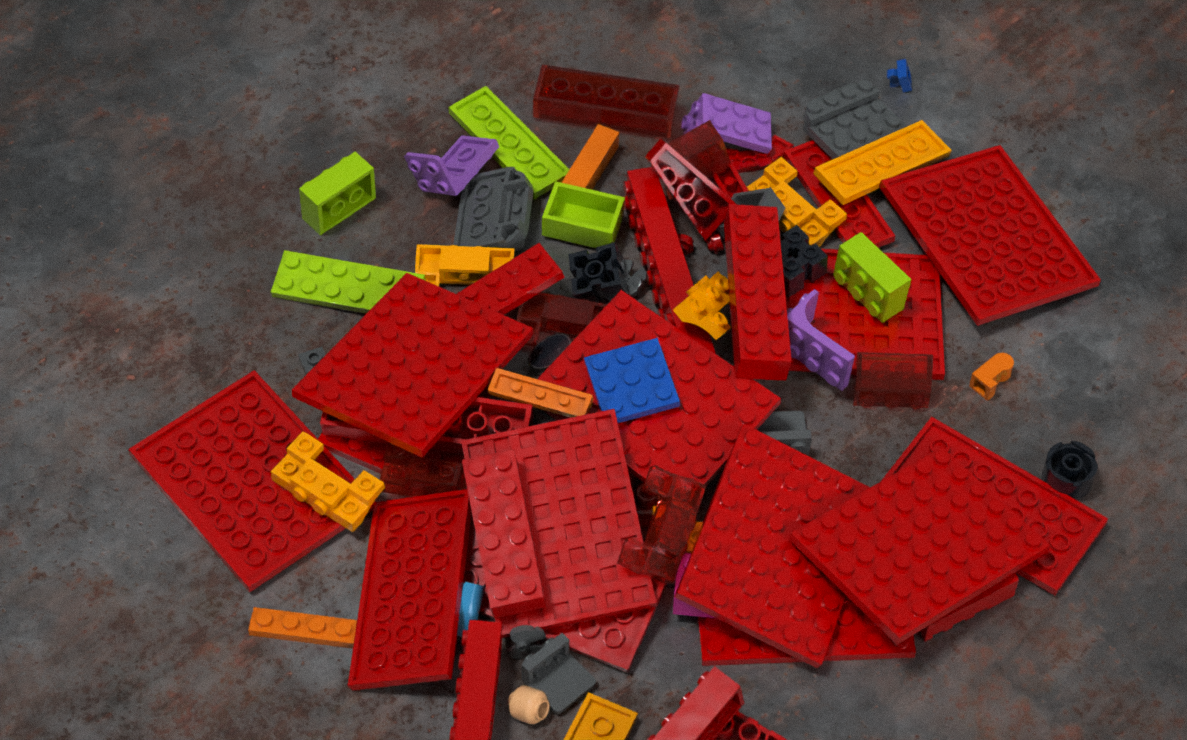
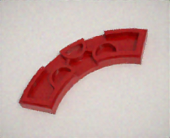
M775 134L771 137L772 149L768 154L755 150L739 152L738 149H727L709 143L698 155L696 163L712 169L731 159L738 173L753 172L765 169L780 157L784 159V151L793 148L794 145Z

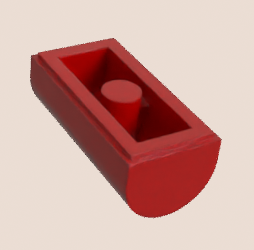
M731 159L709 170L719 189L730 199L734 193L749 191Z

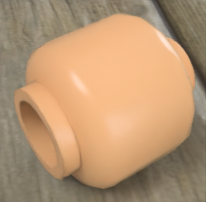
M522 685L512 692L508 698L510 715L516 720L534 725L544 720L548 715L550 704L547 695L541 690Z

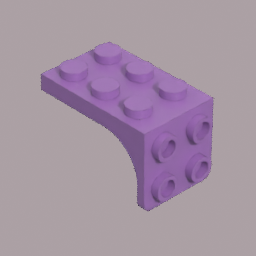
M702 93L700 98L693 102L691 111L683 117L681 122V128L683 129L681 146L686 156H690L698 145L708 141H723L768 154L772 149L771 113Z
M461 135L442 158L436 155L408 152L404 158L422 191L457 196L500 146L496 139Z
M814 289L809 294H804L794 309L790 308L787 310L791 357L796 358L806 365L810 371L816 372L823 377L830 385L843 391L849 384L855 355L810 324L814 318L819 292Z

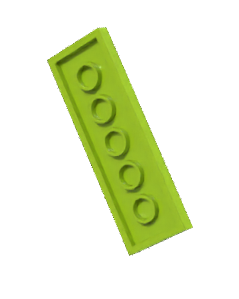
M487 86L449 106V114L472 137L497 140L500 147L495 151L492 158L502 168L515 167L517 171L524 173L533 186V199L553 189L555 181L562 182L570 170Z
M284 250L271 289V295L281 299L367 313L406 273L425 281L426 277L424 274Z

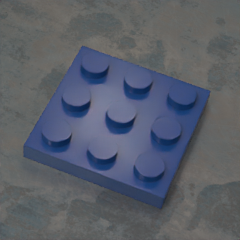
M658 338L584 357V363L600 411L615 409L618 423L680 407V400Z

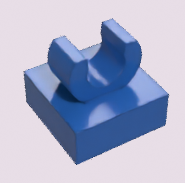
M906 59L898 60L897 69L887 70V79H890V87L901 85L903 93L912 91L911 72Z

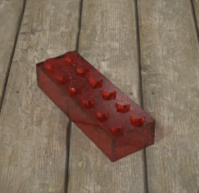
M542 64L533 97V117L597 127L599 124L613 130L671 138L678 106L679 85Z

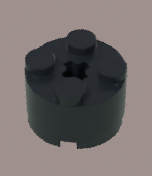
M1071 441L1070 443L1062 444L1063 442H1059L1052 446L1047 454L1042 471V480L1056 491L1067 494L1076 500L1087 495L1092 488L1098 469L1096 456L1083 443Z

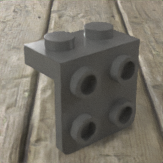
M802 411L772 412L757 429L793 449L809 455L812 440L811 430H806L804 413Z
M563 633L556 638L548 639L542 649L535 654H529L521 664V680L527 686L543 691L547 695L550 709L555 714H561L596 685L595 678L569 654V639Z

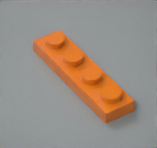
M496 368L488 388L489 395L517 403L530 404L535 408L570 418L588 414L594 400L591 394Z
M254 607L248 632L250 636L353 649L357 620Z

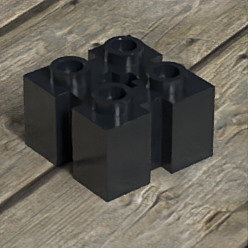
M798 225L783 233L780 241L785 295L788 298L803 289L804 281L807 279L812 283L827 273L828 256L816 243L809 245V236Z
M615 242L596 247V253L589 254L587 250L568 254L570 271L574 276L571 279L573 296L582 310L599 306L600 300L605 298L610 302L620 290L628 294L627 282L622 275L625 274L624 258Z

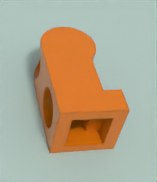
M1003 352L995 354L972 373L969 387L985 400H990L995 394L997 384L1011 377L1014 365L1013 358Z

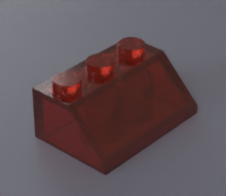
M857 352L852 378L853 406L928 408L932 389L933 355Z

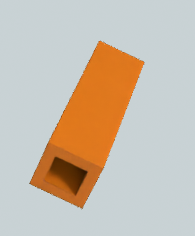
M598 124L561 183L593 190L619 147V132Z

